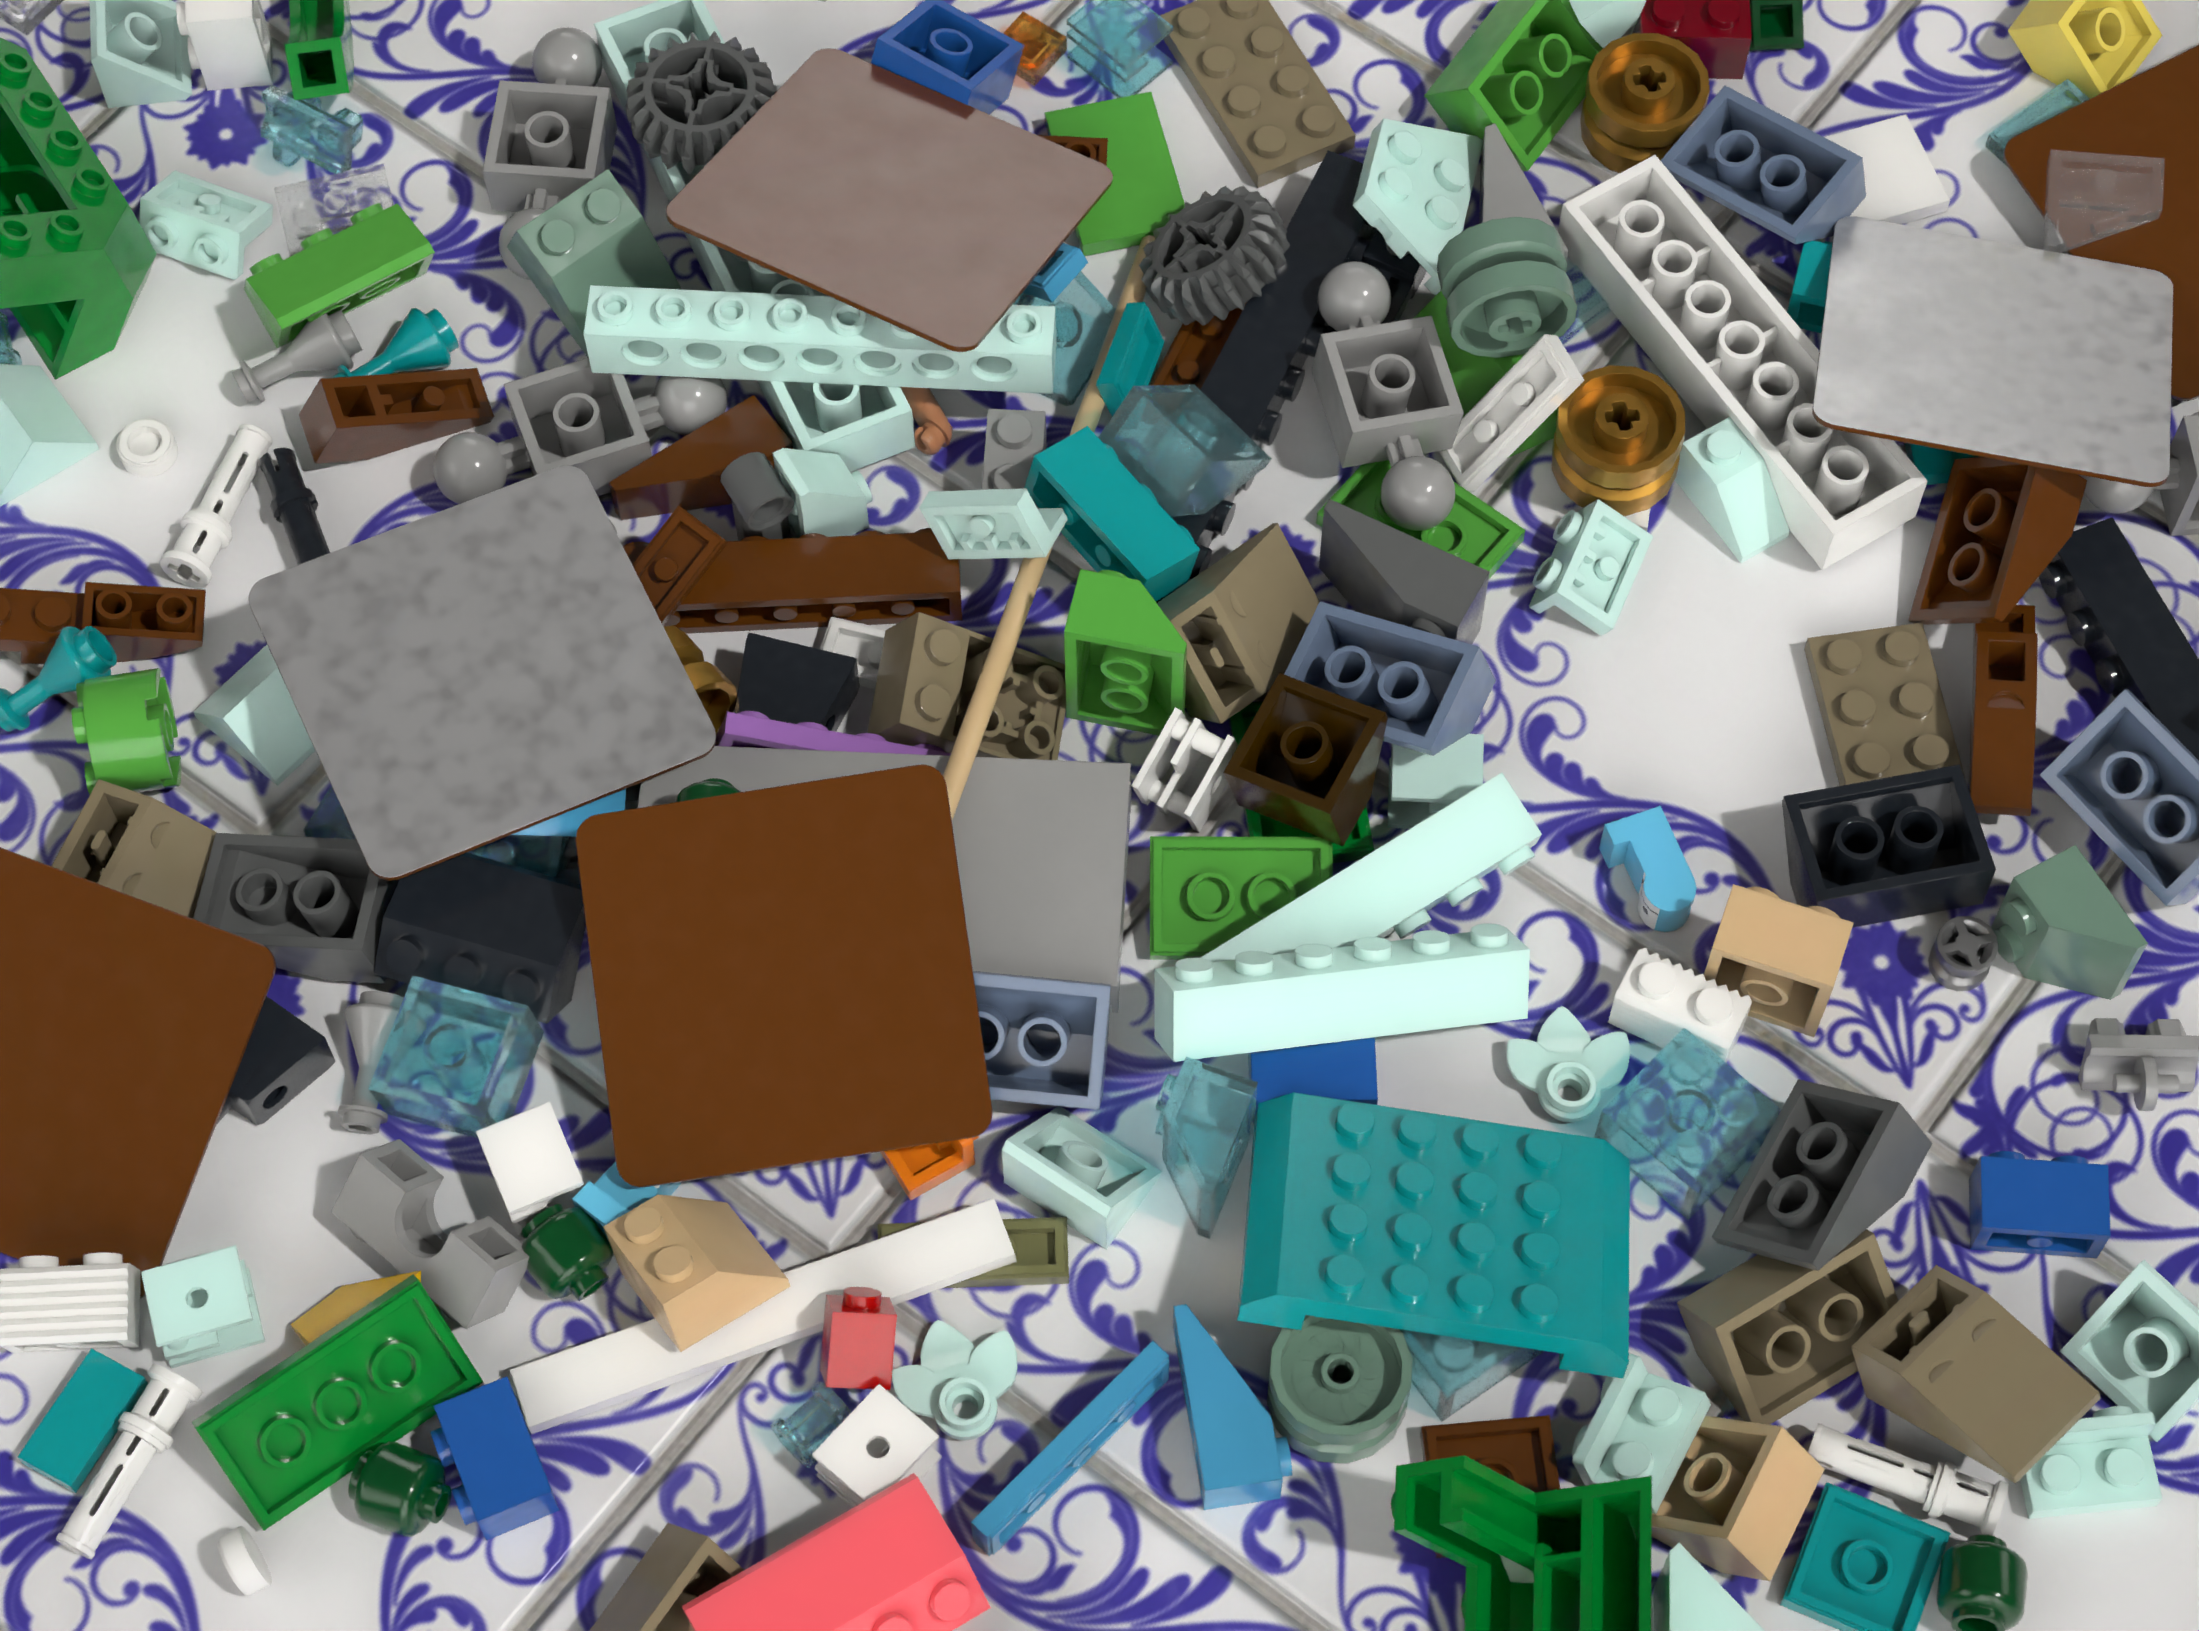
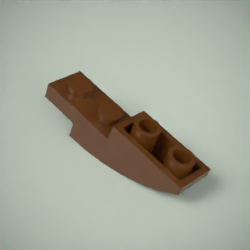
M85 582V593L0 588V651L21 652L22 664H45L61 630L68 626L76 627L80 630L86 626H92L99 630L112 645L117 656V662L156 658L203 647L206 590Z
M2015 605L2002 622L1973 623L1969 792L1976 813L2031 816L2038 633H2035V606Z

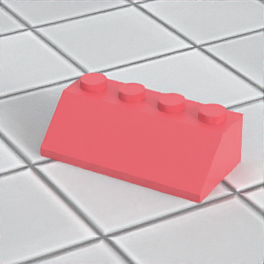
M915 1473L681 1606L694 1631H952L991 1608L963 1550Z

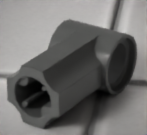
M752 452L732 461L721 474L720 481L732 501L738 541L750 536H761L767 539H786L790 534L788 515L793 510L794 501L765 454Z

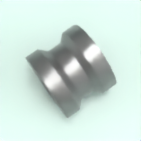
M1957 916L1946 921L1939 929L1936 941L1929 954L1928 964L1931 974L1942 986L1954 991H1969L1980 986L1986 979L1990 966L1996 958L1998 951L1997 936L1988 924L1978 918ZM1957 954L1965 958L1968 964L1952 958L1951 955Z

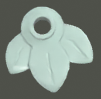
M1563 1006L1558 1007L1544 1022L1538 1034L1537 1042L1518 1038L1508 1040L1507 1063L1512 1076L1519 1084L1538 1093L1543 1109L1553 1118L1563 1122H1578L1592 1115L1598 1107L1601 1092L1614 1087L1623 1080L1630 1058V1044L1625 1032L1608 1033L1591 1041L1589 1034L1581 1023ZM1570 1087L1579 1093L1580 1098L1576 1101H1568L1561 1098L1558 1091L1562 1088Z
M937 1320L933 1322L922 1344L921 1365L901 1366L892 1370L894 1391L898 1400L912 1413L935 1418L938 1427L946 1435L958 1440L979 1438L990 1430L996 1420L998 1412L997 1399L1015 1382L1018 1370L1015 1344L1008 1331L1004 1330L989 1336L975 1348L973 1343L961 1332L947 1323ZM965 1401L975 1404L978 1408L976 1414L967 1419L960 1418L953 1412L959 1403Z

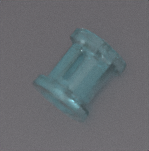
M818 1381L811 1388L813 1395L789 1418L786 1420L777 1418L771 1424V1429L783 1446L796 1460L807 1468H810L817 1462L812 1457L816 1449L852 1413L841 1398L821 1381Z

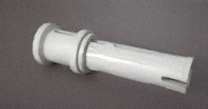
M241 424L239 426L236 437L216 471L199 507L193 508L184 514L181 520L183 531L173 550L165 552L160 560L161 568L170 578L193 588H205L211 581L212 572L210 568L219 550L226 548L232 540L230 522L260 466V458L270 449L273 443L271 436L266 431L250 424ZM241 466L242 468L229 493H225L224 490L236 467ZM195 546L200 547L197 553H193Z
M157 1364L151 1366L147 1373L151 1380L132 1411H124L118 1420L120 1423L118 1430L122 1434L89 1484L87 1491L62 1532L58 1533L55 1538L59 1543L83 1557L92 1560L95 1550L120 1509L126 1503L131 1491L155 1452L162 1454L165 1449L168 1450L174 1441L170 1435L189 1402H197L203 1393L195 1384Z
M1820 1423L1817 1424L1808 1451L1824 1469L1832 1470L1865 1484L1923 1504L1922 1510L1928 1512L1927 1515L1938 1519L1943 1514L1980 1528L1981 1534L1993 1536L2009 1489V1483L1999 1480L1994 1485L1960 1473L1956 1470L1955 1463L1949 1461L1942 1463L1938 1461L1937 1466H1933L1870 1442L1845 1435Z

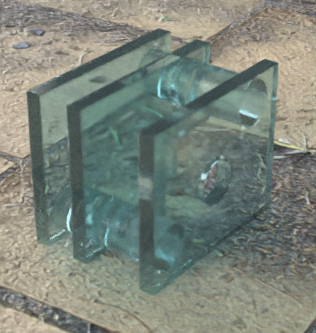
M1090 0L1067 19V25L1072 28L1067 32V37L1077 44L1075 48L1067 53V58L1117 98L1138 94L1173 65V60L1155 47L1173 31V26L1140 0Z

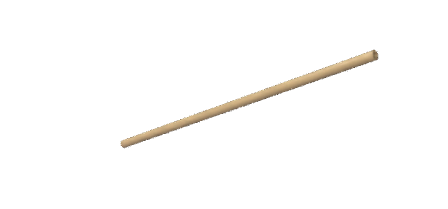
M1145 236L1141 240L1069 436L1086 426L1095 433L1105 405L1096 383L1126 304L1143 302L1146 286L1142 281L1143 272L1139 264L1146 257L1143 248L1155 240L1154 236ZM1052 547L1046 557L1023 558L943 773L947 784L952 820Z

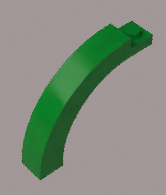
M289 0L290 32L288 42L284 46L294 100L350 93L354 81V55L349 0Z

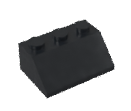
M1960 764L1783 796L1782 808L1790 884L1797 905L1803 907L1821 906L1830 909L1841 919L1853 922V927L1983 904L1996 867Z
M467 852L401 878L383 916L374 974L547 1024L572 1001L586 926L582 887L577 883Z

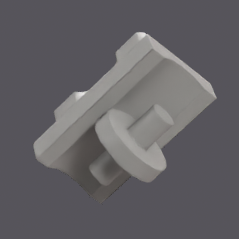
M2095 1018L2090 1024L2078 1075L2081 1090L2133 1093L2134 1102L2139 1111H2153L2157 1104L2158 1093L2193 1092L2196 1068L2199 1061V1036L2186 1035L2179 1019H2157L2148 1024L2145 1035H2126L2124 1025L2117 1018Z

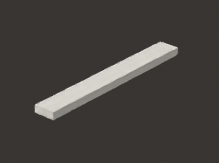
M993 1198L784 1272L790 1283L789 1288L682 1352L678 1350L654 1318L513 1368L510 1371L527 1427L531 1434H535L823 1331L826 1294L843 1295V1290L848 1287H868L879 1290L882 1293L881 1297H890L894 1306L1016 1262V1257L997 1204Z

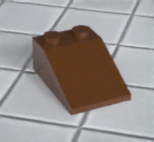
M1986 457L1954 459L1908 621L1913 624L1923 622V625L2002 622L2072 536L2087 480L2078 474Z

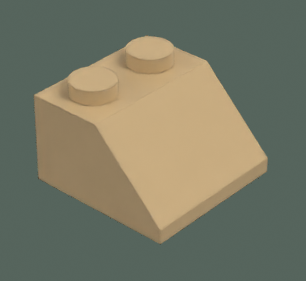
M658 1194L603 1226L622 1275L680 1352L790 1287L788 1278L727 1202Z
M1705 1416L1656 1515L1652 1513V1537L1672 1548L1680 1543L1696 1560L1721 1573L1771 1581L1825 1469L1782 1426Z

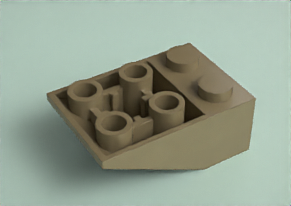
M1272 523L1157 603L1187 643L1185 708L1190 717L1222 724L1265 694L1272 687L1279 673H1285L1320 602L1278 523Z
M921 612L885 630L867 733L880 735L888 742L909 746L931 744L942 748L947 753H951L993 638ZM1018 647L1015 648L976 757L1058 760L1066 711L1065 664Z
M98 779L55 858L52 867L193 919L217 832L155 798Z
M1937 1265L1851 1346L1867 1398L2015 1484L2101 1399L2099 1392L1986 1291Z

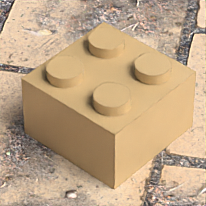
M1733 884L1708 959L1704 977L1706 981L1715 979L1717 986L1726 984L1729 992L1738 990L1740 997L1749 995L1752 1004L1747 1016L1815 1037L1834 988L1854 923L1841 919L1832 910L1821 906L1803 907L1782 900L1774 892L1765 888H1744Z

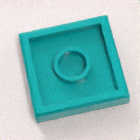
M1826 1482L1780 1605L1841 1631H1916L1951 1533Z

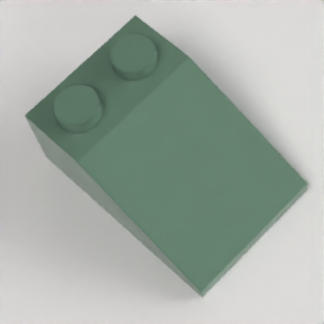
M609 169L518 229L507 246L587 357L584 328L590 285L682 290L643 216Z

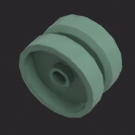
M1525 217L1492 219L1469 227L1448 241L1438 254L1437 273L1442 294L1447 300L1446 315L1450 334L1460 349L1476 356L1494 358L1522 355L1544 334L1557 335L1559 338L1575 322L1577 303L1572 282L1566 274L1567 260L1563 242L1555 227L1539 219Z
M1305 1315L1302 1330L1281 1329L1271 1351L1267 1405L1276 1430L1282 1437H1287L1288 1443L1294 1450L1319 1462L1348 1464L1373 1456L1394 1438L1406 1414L1412 1380L1413 1359L1403 1333L1395 1328ZM1335 1380H1341V1381H1343V1382H1345V1383H1343V1384L1335 1383Z

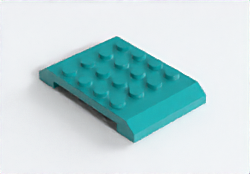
M1295 1092L1258 1103L1254 1123L1237 1321L1302 1330L1305 1315L1542 1350L1559 1353V1369L1623 1379L1629 1364L1630 1159L1605 1139Z

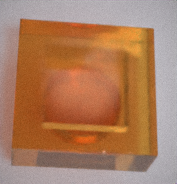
M1024 11L1003 33L1024 45L1016 75L1034 86L1067 51L1066 36Z

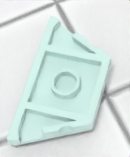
M1384 118L1371 132L1353 207L1370 226L1380 231L1385 242L1400 259L1408 252L1411 253L1431 276L1424 286L1432 294L1437 295L1441 291L1437 273L1438 254L1450 239L1463 231L1483 140L1477 136Z

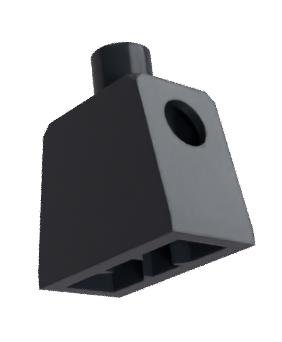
M749 632L745 643L735 713L755 711L766 715L770 720L792 724L814 722L825 726L829 731L836 732L860 688L857 658Z
M266 996L217 1124L231 1108L256 1125L263 1124L335 1063L326 1038Z

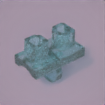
M274 85L262 91V101L265 103L266 114L261 127V137L273 142L272 153L276 162L290 167L301 158H304L340 177L351 170L352 149L362 140L363 119L360 114L345 107L343 110H339L332 115L321 109V100L318 97L294 100L292 91L288 93Z

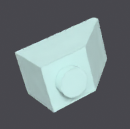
M1730 417L1683 442L1675 481L1740 563L1745 562L1788 537L1790 531L1764 458Z
M782 448L773 452L775 472L794 501V507L788 515L789 526L796 538L810 533L822 534L827 537L852 536L869 528L867 504L872 502L870 489L858 470L850 473L839 454Z

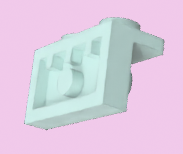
M175 170L140 198L139 223L156 253L236 280L243 274L244 248L272 225V204Z
M1026 488L929 491L919 507L948 559L1043 558L1049 553L1068 520L1062 508L1037 509Z
M1599 499L1577 512L1574 510L1569 511L1561 519L1554 531L1553 539L1557 541L1552 555L1542 563L1534 576L1532 584L1537 589L1529 608L1540 614L1555 605L1600 636L1614 629L1653 536Z
M1629 1353V1364L1623 1379L1609 1376L1605 1379L1601 1390V1403L1591 1423L1584 1425L1575 1438L1572 1449V1462L1584 1485L1652 1476V1513L1656 1515L1711 1403L1703 1391L1648 1373L1641 1357Z
M2113 1406L2096 1411L2091 1418H2081L2020 1479L2028 1519L2157 1506L2162 1499L2148 1437L2156 1426L2153 1412L2133 1413L2131 1407Z

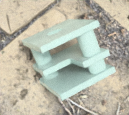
M1467 734L1434 756L1391 744L1387 828L1411 829L1483 784L1484 734Z
M236 1245L141 1271L157 1347H163L164 1357L166 1361L169 1360L171 1368L265 1342L250 1270L246 1268L244 1259L240 1260Z

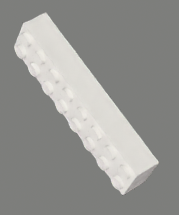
M1656 155L1563 203L1558 233L1569 250L1568 258L1707 429L1730 417L1764 458L1789 530L1822 570L1916 517L1928 482L1927 479L1894 440L1830 429L1815 420L1812 408L1819 350Z

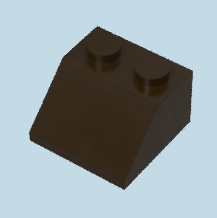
M1279 673L1223 772L1238 806L1344 846L1371 797L1388 717L1386 712Z

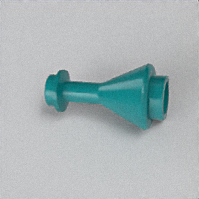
M412 308L382 354L352 372L345 365L341 364L338 366L339 373L331 378L448 368L451 364L449 353L457 349L459 344L450 325L437 309H433L425 314L418 308Z
M72 626L64 627L39 676L15 693L0 688V727L8 732H12L15 729L25 730L30 725L28 712L52 695L76 691V684L84 682L86 679L111 675V668L117 664V656L107 638L92 626H86L82 630Z

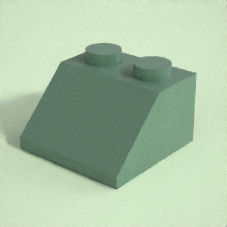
M2076 845L2015 876L1991 926L1997 936L1998 953L2005 961L2013 962L2024 978L2109 1000L2121 994L2148 944Z

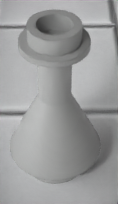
M339 310L329 316L326 313L312 322H307L286 351L253 368H250L244 360L239 361L241 367L234 370L232 374L248 402L256 398L263 402L265 398L262 389L296 371L338 370V366L341 364L345 365L348 369H352L354 364L350 356L363 349L342 310Z
M365 991L360 994L358 1004L350 1005L345 1009L344 1015L359 1065L352 1105H342L338 1108V1114L343 1117L342 1127L349 1131L362 1134H376L379 1132L380 1124L388 1121V1114L377 1109L383 1074L418 1027L417 1019L408 1012L409 1000L400 995L383 991Z

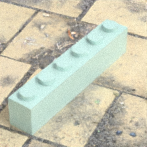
M1500 773L1201 958L1216 962L1233 960L1237 954L1245 951H1263L1271 955L1293 953L1297 947L1305 944H1321L1330 948L1353 946L1354 942L1360 938H1385L1394 931L1400 939L1406 938L1432 920L1427 911L1447 899L1451 906L1455 907L1484 888L1479 881L1480 878L1498 867L1505 876L1533 859L1535 854L1531 847L1536 845L1542 833L1504 774Z
M1487 923L1475 925L1471 928V932L1447 934L1436 930L1420 931L1413 935V939L1389 941L1379 937H1365L1356 940L1353 946L1330 948L1321 944H1305L1297 947L1295 952L1271 955L1263 951H1245L1237 954L1235 959L1211 962L1203 958H1185L1177 961L1174 967L1155 969V1040L1173 1062L1527 1019L1530 949L1506 927Z

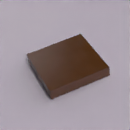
M1550 1415L1421 1426L1420 1438L1423 1461L1465 1455L1535 1493L1560 1489ZM1435 1552V1553H1436V1558H1447V1557H1445V1556H1443V1555H1441V1554Z

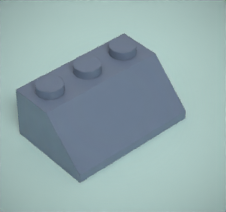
M1726 85L1660 160L1676 180L1794 244L1832 237L1836 222L1841 218L1849 217L1866 197L1863 157Z
M1321 601L1284 675L1386 712L1388 720L1383 741L1432 756L1472 732L1496 682L1479 646Z
M2124 689L2040 776L2166 906L2187 904L2199 892V760L2128 689Z
M973 971L991 1099L1099 1110L1104 1091L1111 984Z

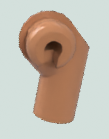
M900 387L912 409L913 418L919 427L914 432L916 447L924 454H937L941 447H947L952 439L951 424L930 388Z

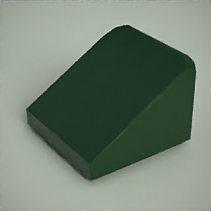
M1750 0L1752 40L1749 51L1804 48L1802 0Z

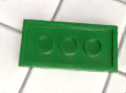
M413 1274L191 1423L260 1527L265 1531L352 1472L359 1458L366 1451H375L379 1446L390 1441L396 1442L436 1415L434 1405L473 1390L482 1384L483 1380L419 1279Z

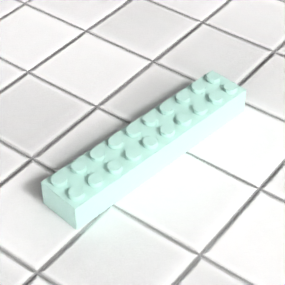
M658 0L594 23L598 47L602 54L603 68L625 113V105L628 104L626 91L628 80L635 78L636 62H649L650 48L666 51L669 37L679 44L688 42L691 31L699 40H708L715 31L721 43H725L703 0ZM644 150L669 203L705 166L697 165L689 175L683 168L682 162L667 169L666 165L662 162L661 156L650 159L648 153ZM684 232L713 291L827 296ZM757 380L779 427L792 441L793 449L839 454L848 470L852 472L915 448L912 409L900 387Z

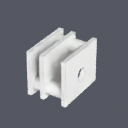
M1175 707L1131 786L1142 803L1148 805L1152 801L1156 803L1161 813L1168 815L1171 811L1187 819L1193 830L1200 833L1228 783L1223 772L1236 751L1238 744L1235 738L1227 735L1224 740L1207 731L1202 721L1194 718L1191 723L1185 718L1182 710ZM1203 753L1214 760L1194 796L1190 797L1181 792ZM1170 765H1172L1175 772L1168 784H1166L1162 780Z
M550 1102L476 1131L518 1238L522 1237L520 1234L522 1229L547 1208L559 1203L565 1209L574 1207L572 1198L583 1188L584 1183Z
M880 1384L870 1392L812 1454V1457L819 1462L815 1466V1470L818 1471L817 1477L852 1508L913 1473L921 1481L942 1458L931 1447L939 1439V1435Z

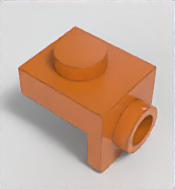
M979 1136L882 1151L880 1153L911 1201L975 1165L973 1141L978 1139Z

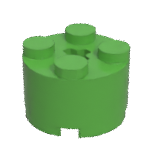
M159 668L89 678L84 682L76 684L78 707L72 708V725L77 743H88L91 761L85 762L84 769L89 795L98 779L138 793L180 786L181 756H168V752L174 750V738L178 737L176 718L168 684L165 677H160L161 670Z

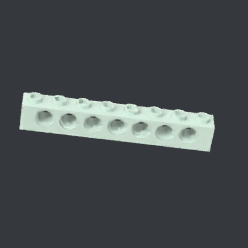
M590 285L584 339L592 373L1053 394L1056 358L1055 306L1012 305L977 348L967 352H956L830 296Z

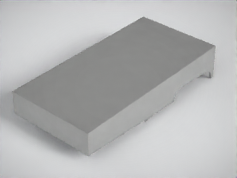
M714 746L707 756L641 782L639 800H625V810L674 803L677 795L683 788L710 778L726 780L741 792L921 764L932 766L943 775L950 756ZM975 757L952 820L973 971L1111 984L1110 1005H1112V1013H1118L1132 796L1131 763Z

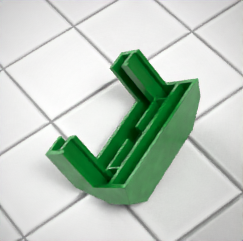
M0 37V309L10 308L56 380L114 350L147 281L157 253L128 202L27 50Z
M1465 1455L1396 1466L1395 1492L1391 1499L1394 1531L1466 1566V1591L1461 1600V1610L1465 1621L1464 1631H1651L1652 1476L1535 1493Z

